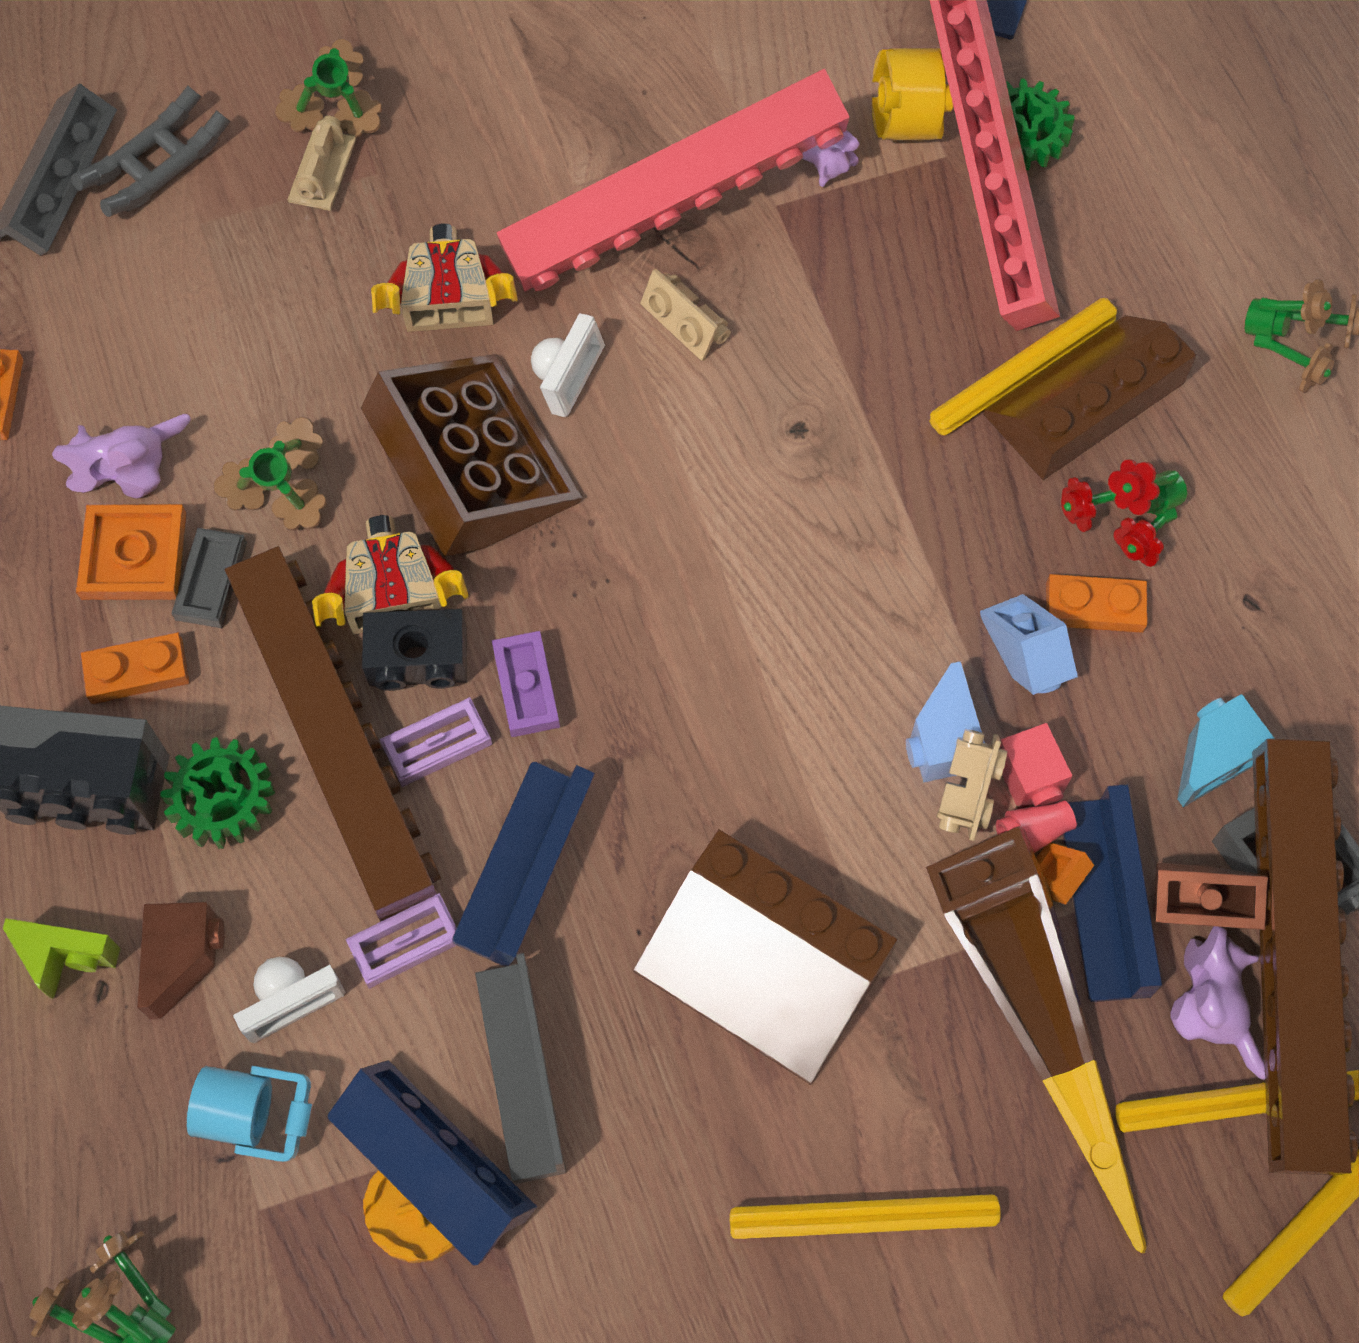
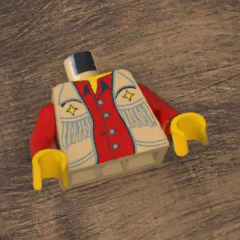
M445 223L436 224L430 228V242L414 243L409 247L408 259L399 263L387 283L376 284L371 288L373 313H378V310L387 308L392 309L393 314L399 315L401 304L407 332L494 325L491 307L497 306V301L506 298L512 299L513 302L518 301L513 276L503 273L488 255L478 254L475 241L471 239L457 240L456 228Z
M378 515L366 521L368 539L354 541L347 545L346 559L337 563L324 593L315 597L312 604L316 626H321V622L328 618H336L338 626L345 625V609L348 623L354 635L363 633V613L442 610V607L447 606L446 600L449 597L462 595L464 599H467L469 594L461 572L454 570L453 566L430 545H420L414 532L409 531L396 534L393 517Z

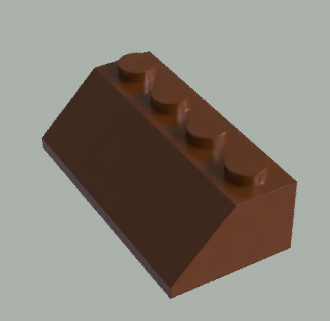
M1125 315L986 408L983 415L1044 481L1182 386L1197 354L1166 322Z

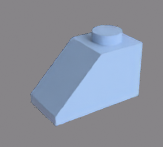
M1022 594L980 611L981 619L1011 677L1033 695L1036 693H1049L1058 689L1061 683L1078 677L1066 624L1027 596Z
M961 661L950 664L917 716L911 738H906V750L912 768L919 767L923 783L957 776L949 773L957 738H963L965 729L982 733Z

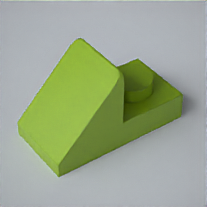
M5 918L3 925L4 932L36 986L51 999L55 997L64 963L69 968L84 972H96L98 966L116 968L121 948L108 935Z

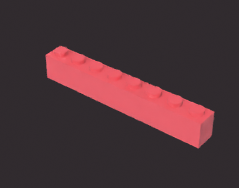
M930 0L1000 315L1016 331L1058 318L1060 313L987 0Z
M824 68L496 232L500 245L524 292L531 288H534L535 291H542L557 283L560 279L559 274L573 267L576 271L589 268L600 260L599 254L613 247L617 251L629 248L641 239L639 234L655 226L657 230H664L676 224L682 218L681 213L695 206L698 210L706 209L722 199L721 193L735 186L739 190L746 189L763 178L761 173L775 166H778L780 170L786 169L799 162L803 158V152L817 145L819 149H826L836 144L844 137L843 132L847 129L850 116Z

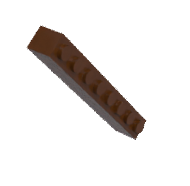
M277 546L225 568L227 577L380 922L437 895L433 883L442 880L430 852L422 855L418 853L413 839L421 836L420 830L410 808L402 811L398 809L393 796L401 792L399 784L390 765L382 768L378 765L373 753L381 750V745L371 723L368 722L360 725L354 711L363 706L352 681L350 680L342 684L338 677L336 669L343 667L344 664L333 640L331 639L323 643L317 629L325 626L323 620L321 626H316L312 604L313 599L306 602L303 600L299 589L307 586V583L296 559L286 562L280 547Z
M1266 739L1252 751L1257 874L1268 876L1265 930L1259 929L1269 1173L1330 1176L1352 1173L1351 1164L1355 1163L1357 1158L1358 1144L1355 1132L1349 1130L1348 1108H1351L1354 1103L1355 1087L1352 1076L1347 1074L1346 1053L1351 1048L1352 1030L1349 1021L1344 1020L1343 998H1346L1349 991V974L1347 968L1341 966L1340 945L1344 943L1346 938V919L1344 914L1339 913L1338 892L1341 891L1344 881L1343 865L1341 861L1336 860L1335 840L1339 838L1341 831V816L1338 809H1333L1332 790L1338 782V763L1335 758H1331L1330 741Z

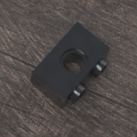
M443 609L363 613L362 668L369 686H376L378 689L385 691H396L403 689L406 685L426 684L431 688L445 689L454 686L455 683L467 682V627L463 610ZM420 646L427 649L422 656L417 658H407L404 656L413 647Z

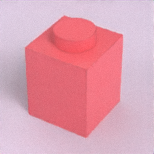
M1047 723L1000 740L999 749L1007 751L1002 776L1018 809L1033 804L1035 807L1055 804L1064 797L1063 793L1072 778V774Z

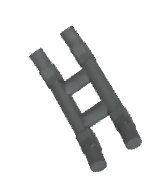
M187 85L176 101H172L167 109L158 115V119L112 155H107L99 162L91 164L89 168L72 174V184L78 191L94 185L101 186L114 180L121 174V170H124L135 182L129 187L119 190L117 194L101 200L100 207L107 217L123 211L129 212L150 200V196L195 160L202 159L219 141L218 137L231 121L216 110L205 126H201L195 135L187 140L186 145L183 144L173 133L185 123L190 116L189 112L202 97ZM157 143L171 157L151 171L137 158Z

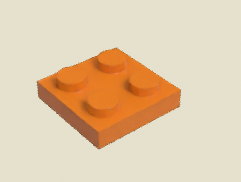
M86 505L76 593L80 599L176 600L180 584L186 511L183 505Z

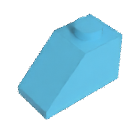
M1242 694L1227 703L1222 698H1218L1197 713L1199 721L1189 734L1177 798L1182 807L1187 806L1252 768V751L1266 739H1275Z

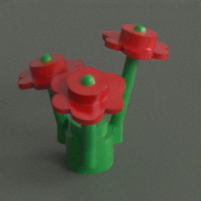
M1127 459L1121 463L1120 470L1110 474L1108 479L1110 491L1092 495V490L1087 482H1080L1076 477L1068 479V487L1062 490L1061 507L1065 517L1071 524H1076L1081 532H1087L1091 529V519L1096 516L1095 505L1115 501L1116 506L1120 509L1129 508L1135 515H1143L1145 513L1156 514L1157 517L1151 523L1144 520L1136 523L1129 517L1123 519L1120 523L1121 526L1114 531L1113 537L1128 559L1132 561L1140 560L1141 563L1149 567L1158 563L1159 554L1164 550V545L1156 538V532L1166 523L1177 519L1175 507L1182 505L1187 498V486L1177 471L1166 470L1156 475V470L1151 463L1141 462L1137 464L1134 460Z

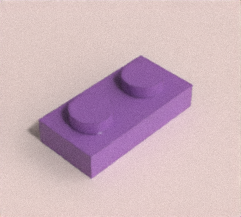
M540 631L492 640L511 737L560 728Z

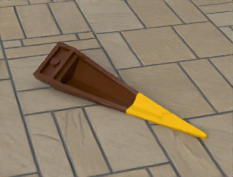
M1018 826L927 866L926 869L944 916L1037 1070L1134 1248L1140 1253H1145L1146 1242L1047 878L1042 874L1025 829Z

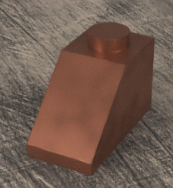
M1156 863L1153 912L1155 921L1159 923L1265 930L1268 876L1212 866Z
M207 902L144 904L137 1008L150 1020L161 1019L215 967L216 950H222L224 947L225 927L223 919L218 918Z

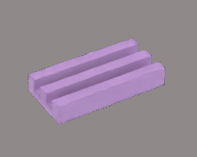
M470 697L379 739L402 787L492 745L491 738ZM465 716H468L470 721L447 732L428 738L425 742L397 754L396 752L397 748ZM475 732L477 733V734H475V735H473V736H471V737H469V738H467V739H465V740H463V741H460V742H458V743H456V744H454V745H452V746H450V747H448V748H446V749H443V750H441V751H439V752H437V753H435V754H433V755H431V756H429V757H426V758H424V759H422V760H420V761H418V762H416V763H414V764H411V765H409V766H407V767L404 768V765H406V764H409V763H411V762H413V761H415V760H417V759H419V758H421V757H423V756H426V755H428V754H430V753H432V752H434V751H436V750H438V749H441V748H443V747H445V746H447V745H449V744H451V743H453V742H455V741H458V740H460V739H462V738H464V737H466V736H468V735H470V734H472V733H475Z
M439 893L345 940L370 989L457 946L452 942V937L457 927ZM437 911L440 918L408 932L369 953H363V947ZM446 929L447 933L371 970V965Z

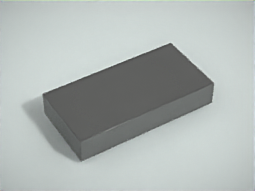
M197 528L171 613L175 621L216 628L223 627L233 593V588L224 569L242 561L247 545L244 535Z

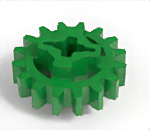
M1021 79L1017 88H1013L1006 81L1026 170L1030 169L1032 161H1037L1043 168L1047 167L1050 156L1055 159L1061 158L1063 148L1069 146L1075 120L1074 115L1068 114L1070 103L1069 101L1057 102L1059 94L1057 89H1053L1049 93L1044 92V82L1039 81L1034 88L1028 87L1026 79Z
M218 737L212 738L210 749L205 751L197 742L192 744L194 756L187 759L178 754L175 760L180 766L179 771H165L164 778L172 786L170 789L160 791V797L165 804L171 805L164 811L165 816L170 823L178 822L175 829L181 837L186 838L193 833L192 839L199 847H203L209 837H212L218 849H224L226 837L231 835L240 844L245 842L242 830L249 827L252 830L259 831L262 827L256 819L258 813L271 814L272 812L268 801L263 799L275 794V788L271 781L266 780L272 775L265 762L258 763L260 757L255 749L250 748L243 753V748L236 739L230 742L227 749L223 748ZM241 770L249 776L250 790L246 789L243 784H240L242 777L239 773ZM225 787L227 791H225V793H222V790ZM212 793H215L212 799H211L210 796L208 795V794L211 795ZM186 796L191 797L196 802L194 806L196 811L195 817L187 809Z

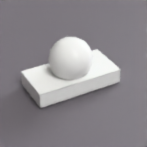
M579 313L565 341L561 338H547L539 342L532 351V370L543 380L540 389L551 413L565 418L569 415L605 346L593 316Z
M279 956L267 959L258 967L255 974L253 986L255 994L260 1001L234 1014L233 1017L242 1034L251 1043H256L343 997L346 992L331 965L305 977L304 970L298 962Z

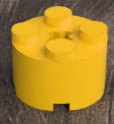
M940 48L882 49L878 52L872 82H879L878 97H872L873 124L878 138H882V140L942 139L944 133V112L952 111L953 102L949 84L945 82L946 71Z

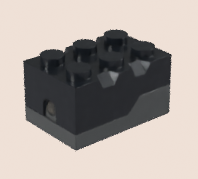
M0 705V811L7 820L23 825H34L37 819H41L42 816L56 817L55 823L57 825L73 830H84L87 824H90L92 821L106 822L105 828L118 834L133 835L136 834L137 829L154 831L161 800L160 791L163 790L164 773L167 771L170 755L146 719Z

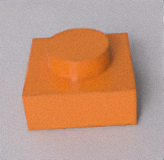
M1054 843L1046 845L1036 858L1043 876L1047 878L1052 900L1065 905L1094 867V864L1085 852Z

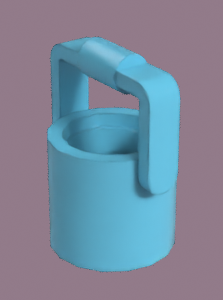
M205 1066L197 1075L187 1111L188 1135L236 1144L234 1150L236 1154L280 1162L290 1161L297 1156L301 1137H306L312 1109V1104L308 1103L311 1081L304 1074L259 1066H252L250 1074ZM270 1078L298 1082L294 1101L291 1100L285 1129L287 1138L284 1152L255 1147L263 1135L269 1115L272 1097Z

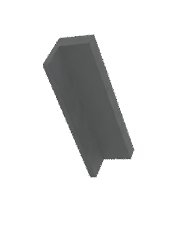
M79 83L55 102L0 211V238L7 234L40 256L48 252L78 191L72 184V174L89 168L117 111L116 108Z
M524 953L516 954L518 964L475 973L511 1179L514 1184L566 1174L531 981Z

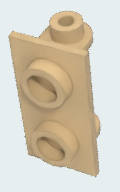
M325 116L323 120L317 122L316 127L313 129L287 199L289 203L331 211L356 142L355 136L343 134L340 128L341 123L337 118Z
M654 269L640 304L701 361H704L713 341L720 345L730 336L731 331L727 328L728 322L724 318H720L706 304L697 307L699 297L681 282L679 276H671L668 273L661 274L657 269Z
M965 729L963 738L958 737L956 740V748L949 773L967 778L966 785L962 786L946 782L936 817L941 819L939 828L945 831L959 833L960 825L969 827V840L974 841L978 827L983 829L988 827L994 800L986 798L991 778L995 780L1001 779L1007 751L999 749L1001 744L999 735H993L990 745L983 743L985 734Z

